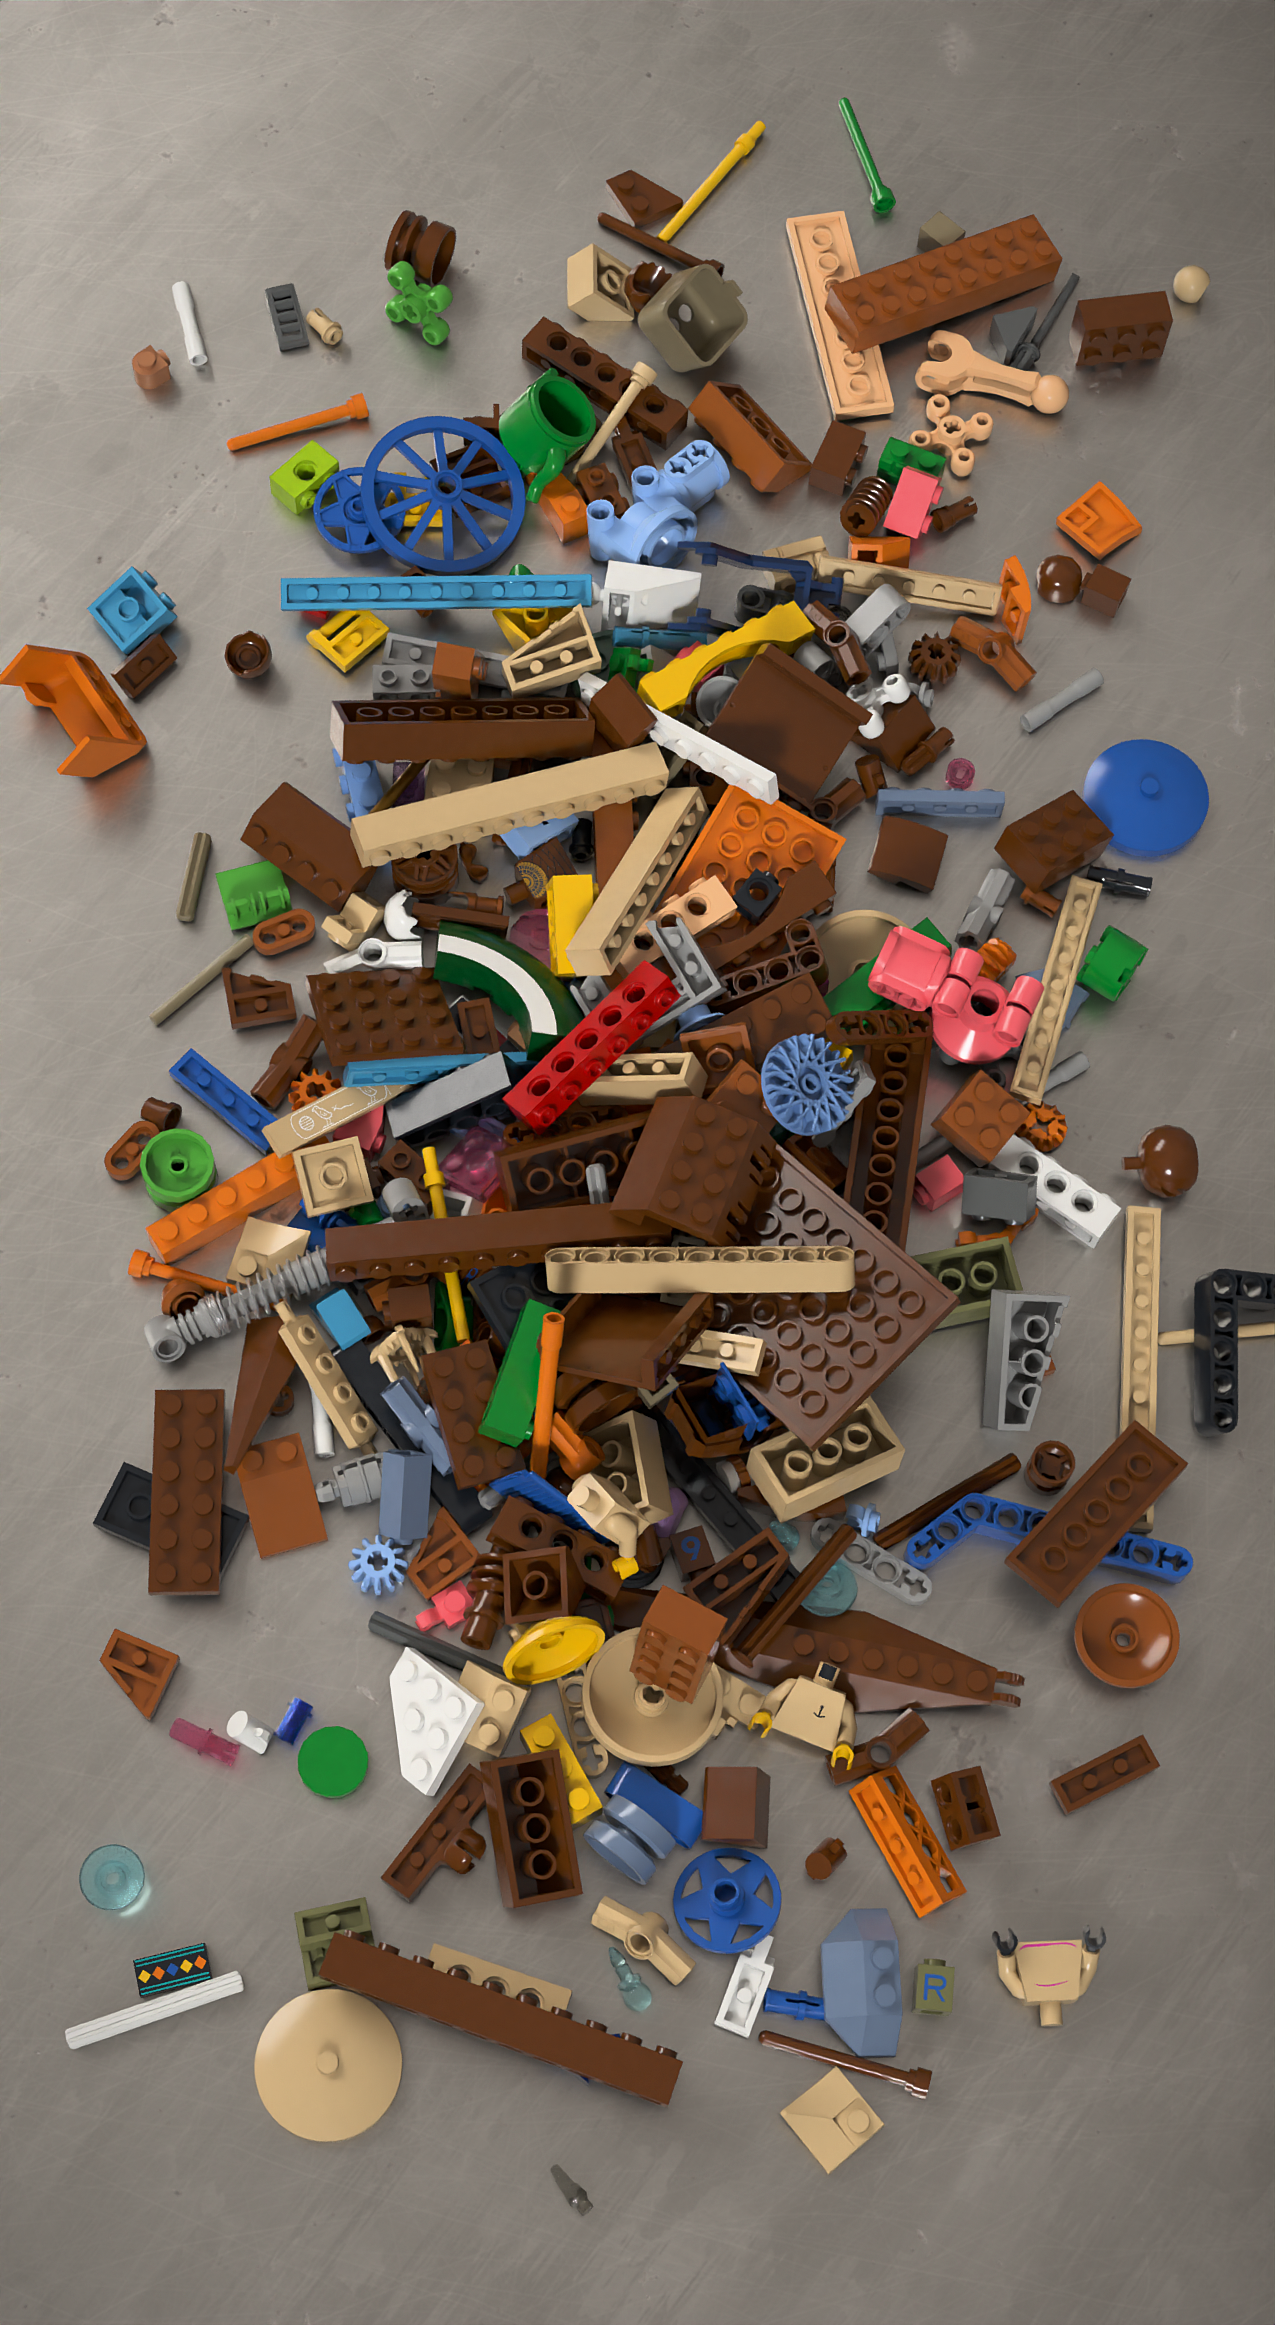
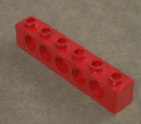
M643 960L502 1098L516 1118L540 1136L681 997L669 977Z

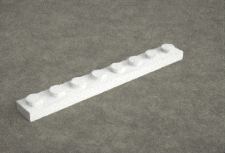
M585 672L578 678L582 701L589 707L591 698L607 682ZM647 705L658 721L646 737L654 742L656 741L657 745L672 750L681 758L694 762L706 772L714 773L723 778L728 784L745 790L756 799L759 798L772 805L779 798L775 773Z

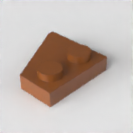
M114 1629L99 1661L143 1716L151 1721L180 1657L130 1634Z

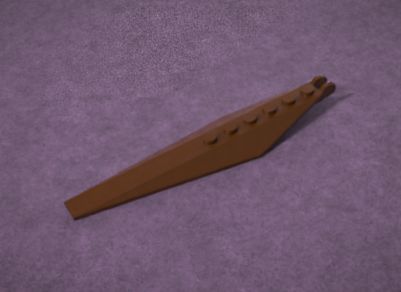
M620 1587L615 1599L610 1604L614 1614V1631L621 1633L632 1628L641 1627L642 1621L659 1591ZM762 1601L727 1651L719 1644L714 1663L727 1672L772 1688H776L786 1679H798L800 1675L814 1680L820 1661L829 1663L840 1668L833 1688L846 1693L845 1699L852 1703L854 1713L907 1710L909 1707L911 1709L972 1705L991 1706V1704L1016 1708L1020 1707L1021 1699L1013 1694L993 1693L995 1682L1020 1687L1024 1686L1025 1678L1020 1674L997 1671L998 1669L871 1613L807 1605L798 1606L752 1661L754 1666L750 1669L737 1660L730 1652V1649L732 1647L737 1649L776 1603Z

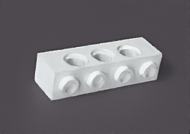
M1013 1134L989 1163L987 1169L1026 1174L1020 1169V1166H1030L1035 1173L1027 1175L1038 1176L1036 1208L1039 1209V1212L1094 1249L1116 1220L1121 1207L1108 1194H1100L1091 1188L1087 1180L1082 1176L1072 1175L1062 1168L1061 1163L1057 1159L1040 1153L1028 1139L1017 1137ZM1055 1184L1061 1188L1062 1192L1054 1193L1048 1189L1047 1185ZM1075 1203L1085 1204L1089 1211H1079L1075 1207Z

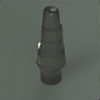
M558 2164L552 2166L550 2171L570 2206L576 2208L582 2216L587 2214L593 2208V2204L587 2197V2192L578 2183H575Z

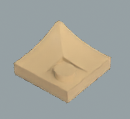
M248 1216L226 1280L234 1284L239 1282L242 1286L247 1287L246 1277H249L254 1285L257 1284L256 1273H259L264 1280L268 1279L266 1268H269L273 1275L278 1274L276 1270L277 1263L284 1270L283 1266L286 1265V1259L292 1262L296 1260V1254L300 1255V1257L306 1255L311 1232ZM293 1293L289 1294L290 1300L292 1299Z
M837 2066L780 2112L781 2116L829 2175L885 2126Z

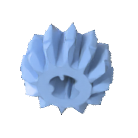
M376 1535V1544L371 1545L369 1540L364 1538L362 1545L365 1550L353 1548L352 1555L356 1559L349 1561L348 1566L349 1569L356 1571L351 1576L354 1583L363 1581L361 1585L363 1592H367L373 1585L375 1595L379 1596L382 1593L381 1586L386 1585L387 1589L393 1592L395 1586L392 1580L404 1582L405 1576L400 1571L408 1569V1561L401 1559L405 1555L403 1547L394 1549L393 1538H390L383 1545L382 1536ZM381 1559L383 1562L382 1570L375 1571L373 1566L375 1565L374 1560Z

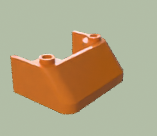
M26 644L0 674V684L20 686L25 692L26 699L31 704L50 707L76 745L72 753L58 767L57 771L60 775L93 778L138 754L147 744L146 737L96 663L81 652Z

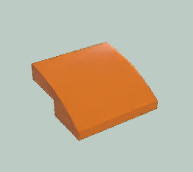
M1014 555L1005 559L999 584L1002 585L1000 599L1005 606L1001 622L1015 644L1018 645L1022 643L1031 612V594L1025 572L1018 558Z

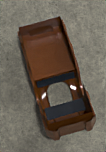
M717 1374L679 1386L677 1390H673L664 1412L666 1418L673 1421L687 1446L685 1451L688 1456L699 1458H712L749 1452L751 1448L768 1440L774 1430L785 1427L764 1408L770 1416L768 1420L770 1425L760 1433L756 1428L750 1441L746 1437L743 1439L741 1437L747 1424L726 1431L717 1414H721L729 1409L726 1404L720 1405L714 1395H708ZM750 1395L749 1397L746 1398V1400L748 1401V1400L752 1399L753 1397Z

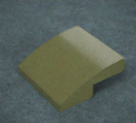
M365 1897L294 1913L308 1991L336 1985L321 1979L318 1975L334 1932L343 1935L345 1929L354 1931L366 1937L364 1943L375 1947Z

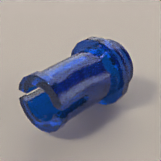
M296 1697L292 1703H287L289 1708L276 1732L273 1733L274 1736L292 1746L307 1718H312L313 1716L311 1714L313 1706Z

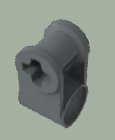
M746 585L737 594L734 615L740 623L745 624L752 618L756 617L759 619L767 615L776 605L782 604L784 606L794 600V595L784 590H772L755 585ZM745 603H750L754 606H747Z

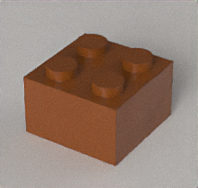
M979 1070L969 1076L930 1125L980 1168L995 1158L1031 1112L984 1071Z

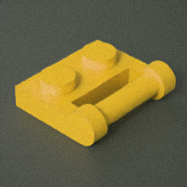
M369 610L339 611L318 630L313 629L308 633L306 638L315 649L320 650L346 673L385 640L390 629ZM352 617H357L356 620H354L349 626H347L331 641L327 640L329 636H331L336 630H338L342 625H344L349 619H351Z

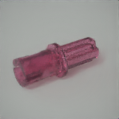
M177 1718L174 1721L169 1732L171 1738L198 1750V1755L201 1756L202 1753H205L230 1767L236 1757L223 1752V1749L236 1755L241 1747L239 1744L236 1745L213 1734V1729L211 1728L207 1731L182 1718Z

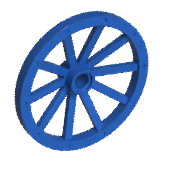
M427 416L407 421L395 427L375 445L366 461L361 477L360 502L363 516L370 532L379 545L394 559L409 568L417 566L425 574L460 576L489 566L510 547L524 517L525 488L522 475L515 460L510 456L504 445L492 434L462 419L446 416ZM432 433L438 472L412 450L404 440L416 435ZM443 433L458 435L473 442L453 470L448 469ZM481 447L495 459L502 471L465 479L460 477ZM396 448L427 479L377 471L388 452ZM508 481L511 493V510L465 490ZM374 482L426 490L377 511L374 499ZM438 487H448L452 493H443ZM462 501L509 521L503 534L494 544L490 543ZM426 502H430L427 510L404 545L388 531L382 522ZM452 508L456 511L483 552L468 558L454 560ZM438 509L442 510L444 560L429 558L412 551Z

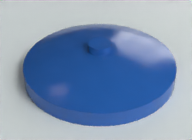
M1137 739L1116 744L1096 758L1085 778L1082 800L1114 834L1109 845L1128 854L1154 857L1181 849L1197 835L1207 815L1209 792L1202 772L1185 753L1163 742Z

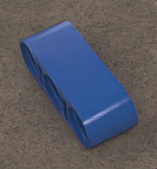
M624 1761L604 1791L610 1799L614 1794H618L640 1807L671 1834L677 1844L686 1849L692 1848L702 1832V1810L628 1762Z

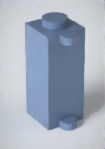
M388 1449V1451L383 1452L378 1534L393 1538L394 1544L411 1545L413 1544V1539L427 1538L432 1455L414 1450Z

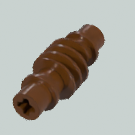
M526 1524L521 1526L524 1535L528 1537L531 1525ZM492 1544L489 1553L477 1556L475 1560L476 1567L473 1568L470 1575L472 1580L468 1582L466 1587L468 1594L474 1600L472 1606L466 1607L463 1616L466 1619V1623L460 1639L464 1644L479 1650H489L491 1648L496 1630L502 1629L505 1623L501 1617L502 1612L505 1611L503 1554L509 1552Z

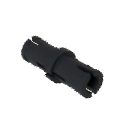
M1089 865L1086 877L1088 880L1102 883L1104 888L1113 889V893L1120 894L1123 891L1149 897L1153 881L1152 877L1126 873L1125 869L1118 868L1116 871ZM1105 878L1116 879V880H1119V881L1130 882V883H1133V884L1123 883V882L1114 881V880H1109V879H1105Z

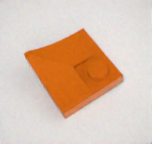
M1101 481L1056 517V525L1099 561L1113 549L1142 532L1141 524L1130 510Z

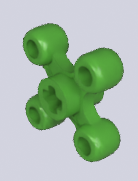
M399 261L388 271L387 279L392 287L401 290L403 294H397L387 302L385 306L386 315L394 322H402L407 319L409 322L417 324L421 321L424 327L422 330L424 339L431 345H439L448 337L450 327L444 319L436 317L435 313H441L450 306L453 301V294L443 284H438L433 288L422 283L416 285L413 267L408 262Z

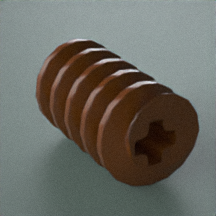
M869 476L862 479L842 506L840 521L848 533L853 536L864 537L868 536L877 526L888 509L890 501L893 499V491L884 479L878 476Z

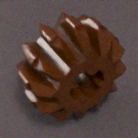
M937 631L934 637L931 638L925 633L921 641L915 640L912 644L908 661L911 664V674H919V683L927 679L931 687L935 684L936 680L945 685L948 677L954 678L956 676L958 666L961 663V655L958 654V644H950V636L941 639Z

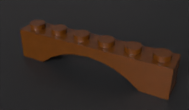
M816 861L788 877L775 909L758 927L733 942L701 949L720 978L725 975L723 970L734 964L737 968L752 958L750 953L761 947L764 951L778 942L779 938L777 936L786 930L790 922L796 919H805L813 913L816 916L825 913L833 906L831 901H833L837 892ZM665 956L652 963L655 968L667 975L671 981L677 977Z

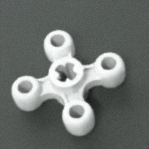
M892 674L884 680L881 687L873 688V680L869 675L868 680L859 685H847L849 690L846 693V696L873 714L867 725L858 727L864 737L873 739L880 736L884 731V722L881 718L884 712L882 704L889 701L892 703L905 701L910 695V687L902 675Z

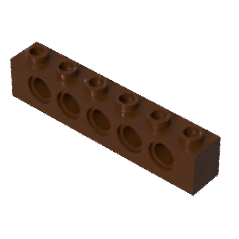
M544 316L522 339V358L544 373L549 368H555L558 376L574 383L592 404L608 414L612 412L632 382L630 380L632 376L631 369L623 368L614 362L609 355L600 353L589 346L584 339L575 337L567 332L559 323L552 322ZM652 384L640 390L624 416L631 429L641 432L645 438L666 451L687 427L688 409L682 402L670 398L662 393L656 385Z

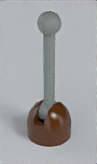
M332 1281V1284L338 1286L340 1290H346L370 1328L371 1333L361 1339L363 1343L369 1345L380 1340L386 1334L383 1322L374 1315L366 1316L344 1282Z

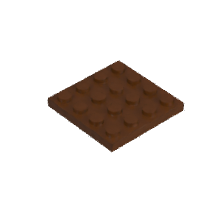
M416 967L413 970L385 969L380 971L306 975L305 986L332 1067L347 1066L348 1062L463 1054L464 1046L439 980L433 979L434 967Z

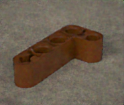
M796 919L788 924L785 935L791 952L720 977L727 991L705 1004L708 1006L711 1014L723 1013L727 1015L808 972L811 973L817 987L825 983L829 976V968L812 923L806 919ZM802 937H808L804 941L797 942V940ZM811 964H818V965H817L816 967H814V968H811V969H808V968H807V967H808L809 965H811ZM780 975H787L781 980H775ZM756 986L751 991H745L748 987Z

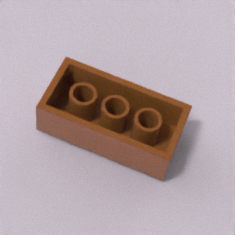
M662 1585L642 1621L629 1671L634 1673V1677L638 1681L646 1685L654 1684L666 1690L665 1692L670 1698L678 1702L686 1701L692 1704L712 1668L728 1618Z

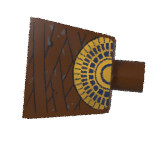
M555 837L514 865L517 882L504 887L503 891L511 906L527 899L533 912L541 913L548 911L546 885L552 876L578 874L558 838Z

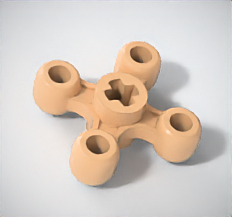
M940 394L934 395L928 400L926 414L929 420L936 423L937 428L932 432L924 430L914 431L910 435L908 443L927 451L938 449L942 454L950 455V466L953 473L958 476H966L974 468L975 456L970 449L965 447L964 443L970 438L979 441L987 439L992 433L993 419L989 414L979 412L974 414L971 420L964 422L960 417L950 415L951 405L947 397Z

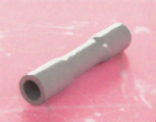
M1092 668L1074 680L1070 686L1020 716L1023 727L1029 732L1033 731L1051 719L1055 713L1104 683L1102 674L1096 668Z

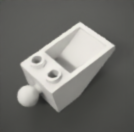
M609 560L604 589H601L597 583L592 581V606L596 605L599 601L603 602L601 631L614 630V626L625 628L649 626V629H661L667 627L668 623H687V616H695L696 608H698L702 573Z

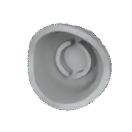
M716 676L702 685L697 694L696 709L700 720L706 726H711L737 685L738 680L728 676Z

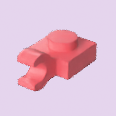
M459 1580L432 1596L431 1603L434 1608L427 1609L415 1617V1623L419 1630L427 1632L441 1622H444L448 1630L465 1621L466 1619L463 1616L466 1607L472 1606L473 1599L468 1594L462 1581Z

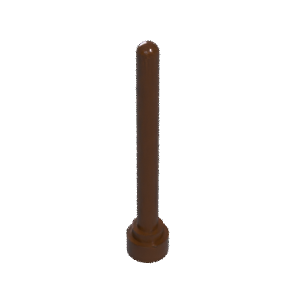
M601 212L597 216V221L600 224L689 268L709 264L716 269L721 277L723 275L725 265L714 259L703 261L607 213Z
M768 2030L761 2031L758 2036L759 2042L762 2045L905 2086V2091L911 2092L912 2097L926 2099L932 2076L931 2070L918 2067L917 2070L910 2068L908 2072Z

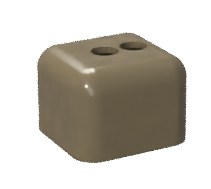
M702 264L675 273L640 311L638 324L671 369L684 373L712 365L745 329L748 315L744 306L737 299L743 292L734 280L724 281L713 266ZM683 304L687 305L691 310L692 315L688 322L683 321L679 316V309ZM670 318H673L678 322L679 331L669 320Z

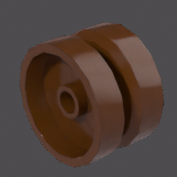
M564 1373L556 1380L554 1404L557 1409H568L565 1414V1421L574 1434L580 1435L603 1425L623 1411L636 1398L638 1390L633 1386Z

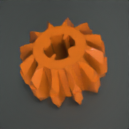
M998 937L989 939L977 951L984 959L978 976L998 982L1014 965L1017 954L1012 950V947Z
M316 1068L312 1070V1076L301 1072V1082L292 1081L291 1089L293 1092L288 1094L289 1102L294 1104L292 1112L317 1100V1097H323L341 1088V1081L338 1078L332 1079L329 1070L324 1072L322 1076L319 1075Z

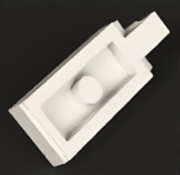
M768 1935L753 1950L748 1949L740 1954L714 2025L743 2037H749L775 1968L773 1967L775 1959L767 1956L774 1937Z

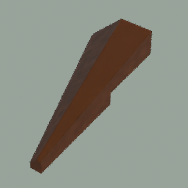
M280 1316L254 1318L246 1326L241 1367L232 1412V1423L227 1444V1455L223 1469L232 1475L237 1471L298 1366L278 1332L284 1324Z

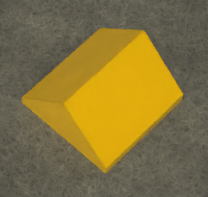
M573 608L495 609L492 611V615L516 652L530 640L536 639L548 630L549 626L554 622L560 621L572 612Z

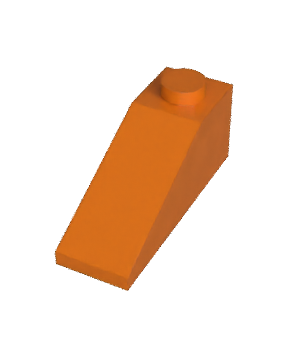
M531 472L524 478L529 486L537 473ZM560 473L555 480L544 488L538 503L562 544H566L588 534L587 505L573 484Z

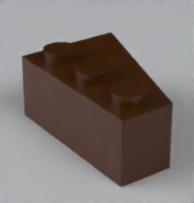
M767 1527L683 1587L688 1598L728 1618L720 1641L725 1651H727L790 1565V1556L771 1529Z

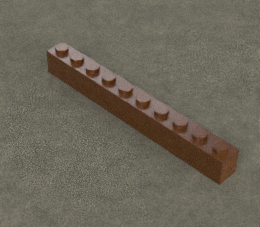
M611 1202L325 1229L326 1265L330 1282H351L355 1279L365 1278L385 1279L389 1276L397 1275L419 1276L430 1272L452 1273L457 1270L474 1268L486 1270L491 1267L507 1265L519 1267L529 1263L545 1262V1254L555 1248L671 1247V1226L646 1215L639 1226L608 1213L613 1203Z
M345 1929L343 1935L334 1932L318 1974L321 1979L665 2108L668 2107L683 2061L676 2059L677 2052L657 2045L655 2051L641 2046L642 2039L622 2032L620 2038L606 2033L607 2026L587 2019L585 2025L571 2020L573 2016L571 2012L552 2006L551 2012L538 2008V2001L523 1994L518 1993L516 1999L503 1995L504 1988L494 1983L483 1981L482 1985L479 1986L468 1982L469 1975L459 1970L448 1968L447 1973L433 1969L435 1962L424 1957L414 1955L412 1960L398 1956L400 1949L382 1942L379 1943L378 1948L364 1943L366 1937L354 1931Z

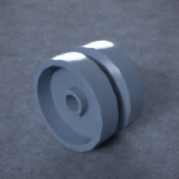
M614 1794L603 1808L605 1818L609 1823L594 1820L584 1832V1839L599 1855L632 1880L646 1885L656 1872L655 1863L650 1856L665 1859L675 1847L676 1841L648 1813L628 1799Z

